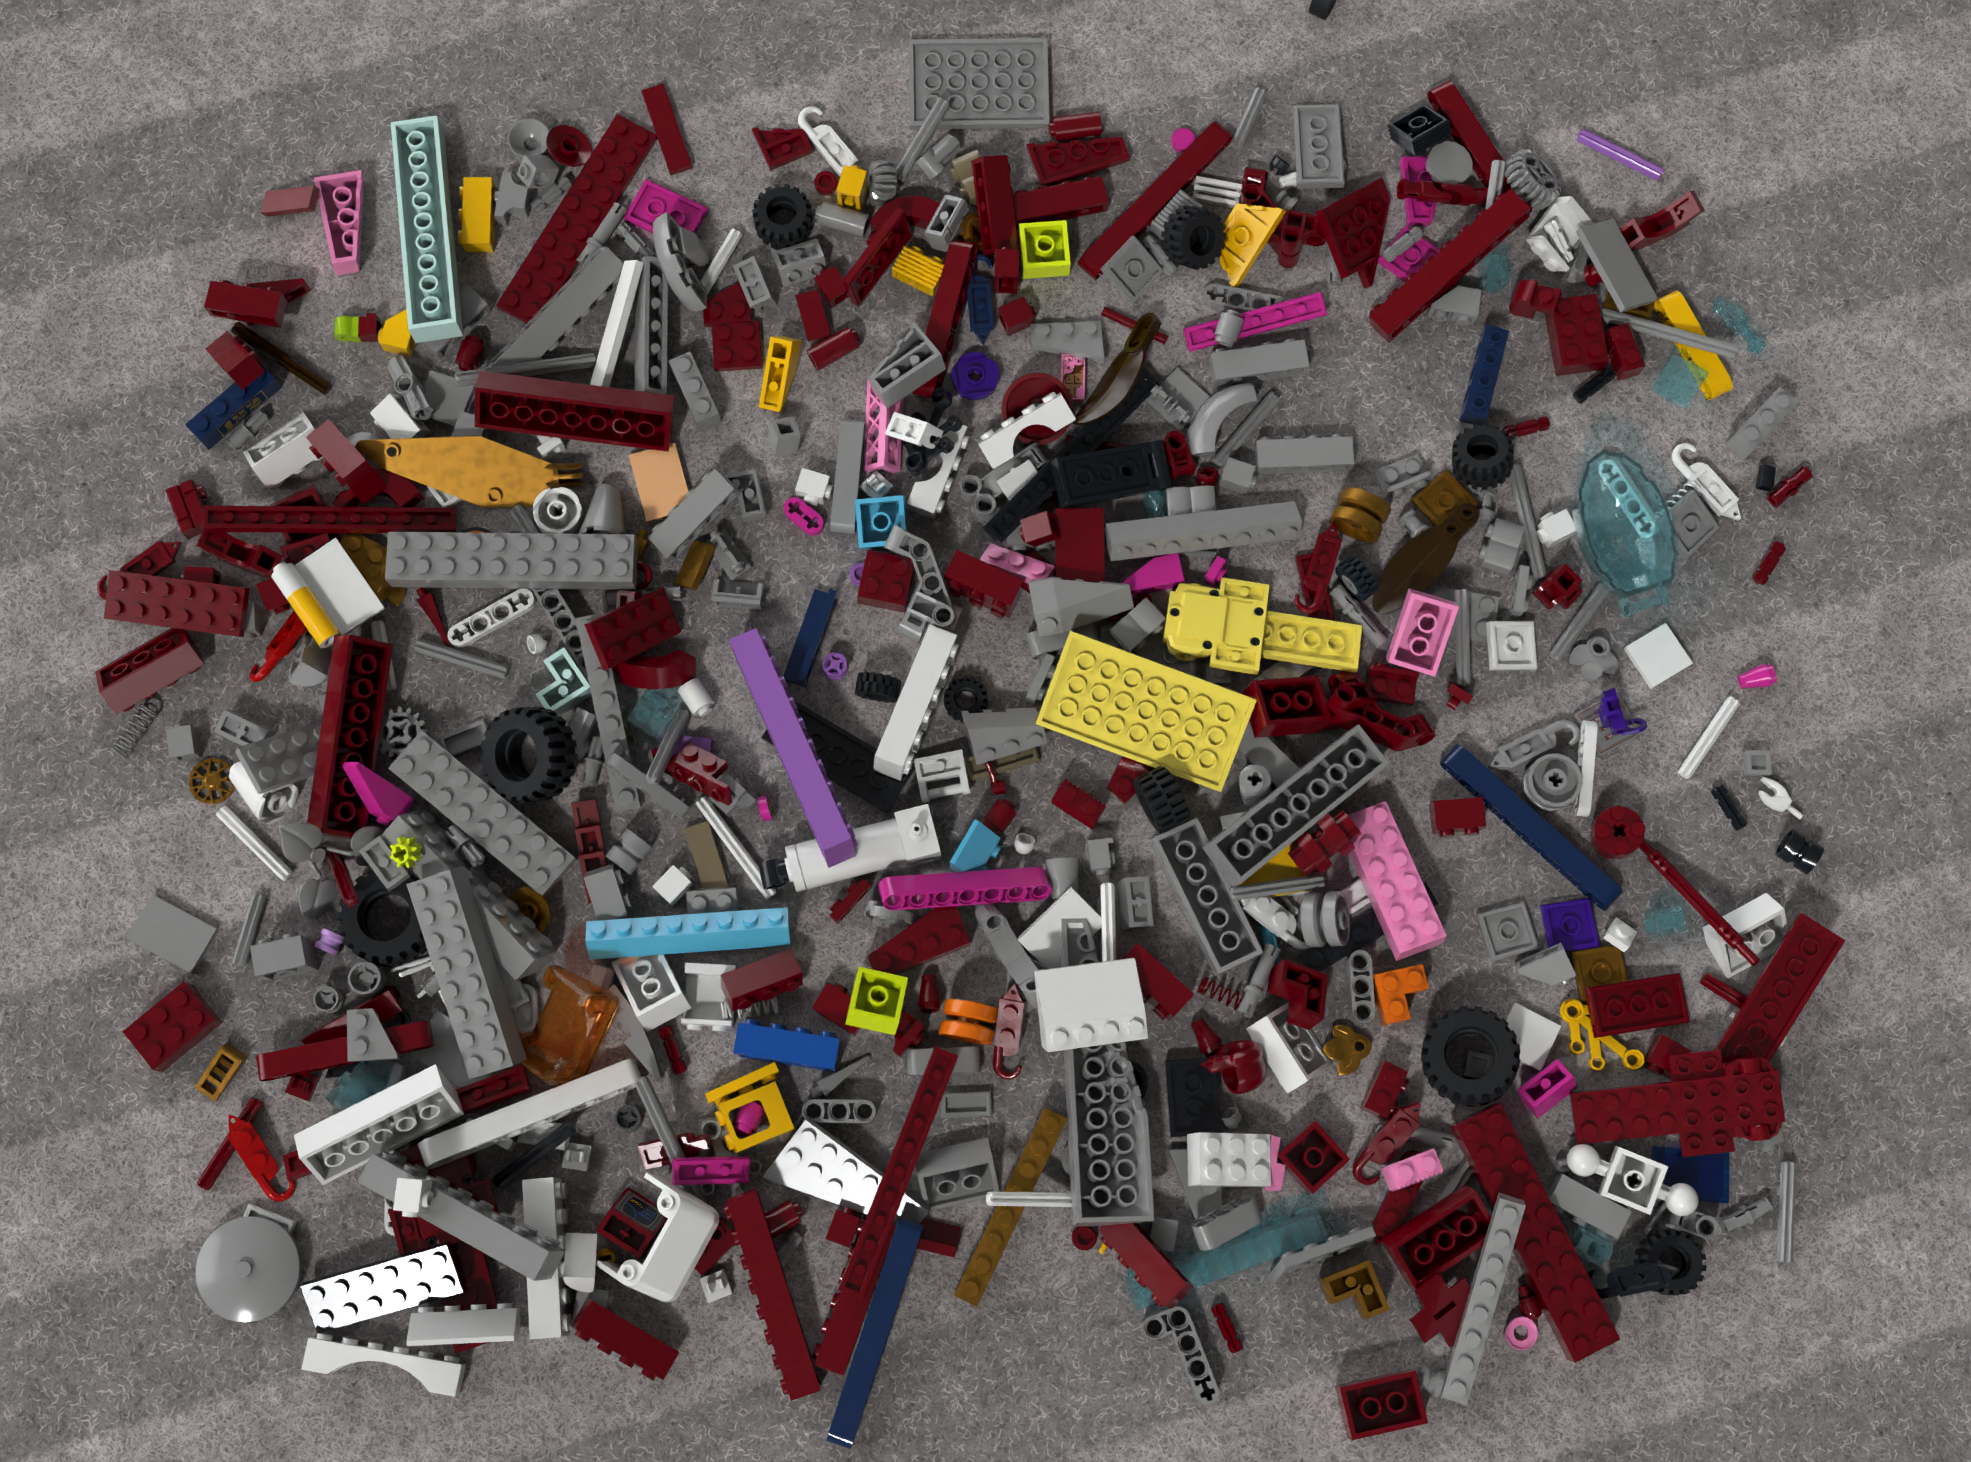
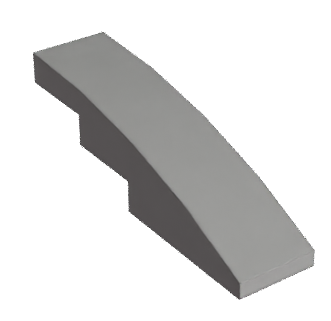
M614 984L607 992L623 1009L615 1017L631 1034L624 1043L650 1074L660 1082L663 1077L649 1035L637 1019L630 1002L618 986Z

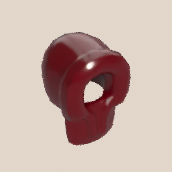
M1237 1040L1224 1044L1217 1050L1216 1055L1200 1063V1067L1204 1066L1212 1073L1221 1071L1225 1085L1234 1094L1251 1092L1261 1086L1266 1078L1267 1068L1263 1057V1048L1259 1043L1252 1040Z

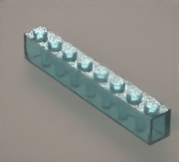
M1308 1205L1295 1210L1296 1216L1288 1219L1285 1214L1271 1219L1272 1225L1264 1228L1260 1223L1249 1229L1248 1234L1240 1237L1238 1235L1214 1249L1201 1250L1192 1255L1190 1250L1175 1255L1177 1260L1173 1261V1263L1193 1284L1194 1287L1192 1289L1277 1258L1289 1251H1295L1311 1243L1327 1239L1328 1235L1318 1209L1310 1210ZM1134 1271L1127 1273L1129 1278L1124 1280L1134 1310L1155 1304V1301L1151 1298L1153 1294L1147 1286L1145 1288L1142 1287L1135 1280L1134 1276L1136 1273Z

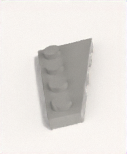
M1362 1226L1350 1230L1348 1232L1349 1235L1340 1237V1234L1326 1239L1324 1244L1311 1243L1303 1248L1304 1251L1295 1253L1293 1250L1281 1255V1260L1269 1274L1272 1284L1280 1282L1282 1276L1290 1271L1293 1276L1303 1272L1304 1269L1311 1265V1262H1314L1317 1266L1325 1263L1334 1257L1333 1253L1335 1252L1337 1256H1342L1370 1244L1376 1237L1373 1227L1363 1229Z

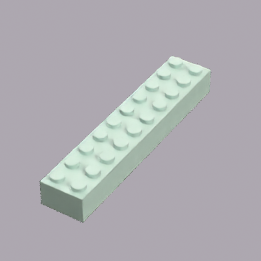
M438 116L391 122L408 330L415 343L463 336L444 130Z

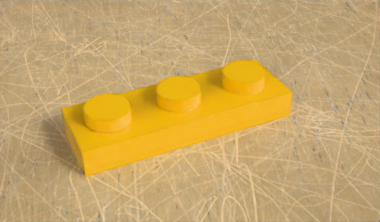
M773 1062L707 1092L705 1096L709 1104L715 1103L718 1106V1104L730 1100L729 1096L739 1092V1095L754 1090L752 1085L761 1081L763 1085L773 1082L777 1079L776 1075L780 1073L777 1063Z

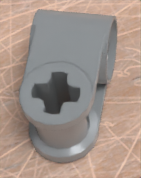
M1697 1211L1688 1216H1677L1672 1213L1669 1223L1665 1225V1228L1668 1230L1686 1232V1235L1698 1239H1711L1719 1232V1224L1715 1218ZM1703 1220L1706 1221L1710 1227L1709 1232L1706 1235L1703 1234L1699 1228V1225Z

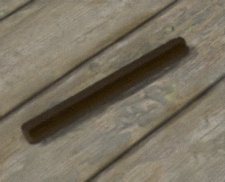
M236 322L231 328V332L235 336L238 335L244 342L323 395L328 394L331 390L332 385L330 382L242 323Z

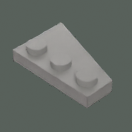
M1101 320L1030 324L1031 349L1058 355L1063 352L1075 355L1077 359L1083 360L1086 357L1095 359L1096 363L1104 364Z

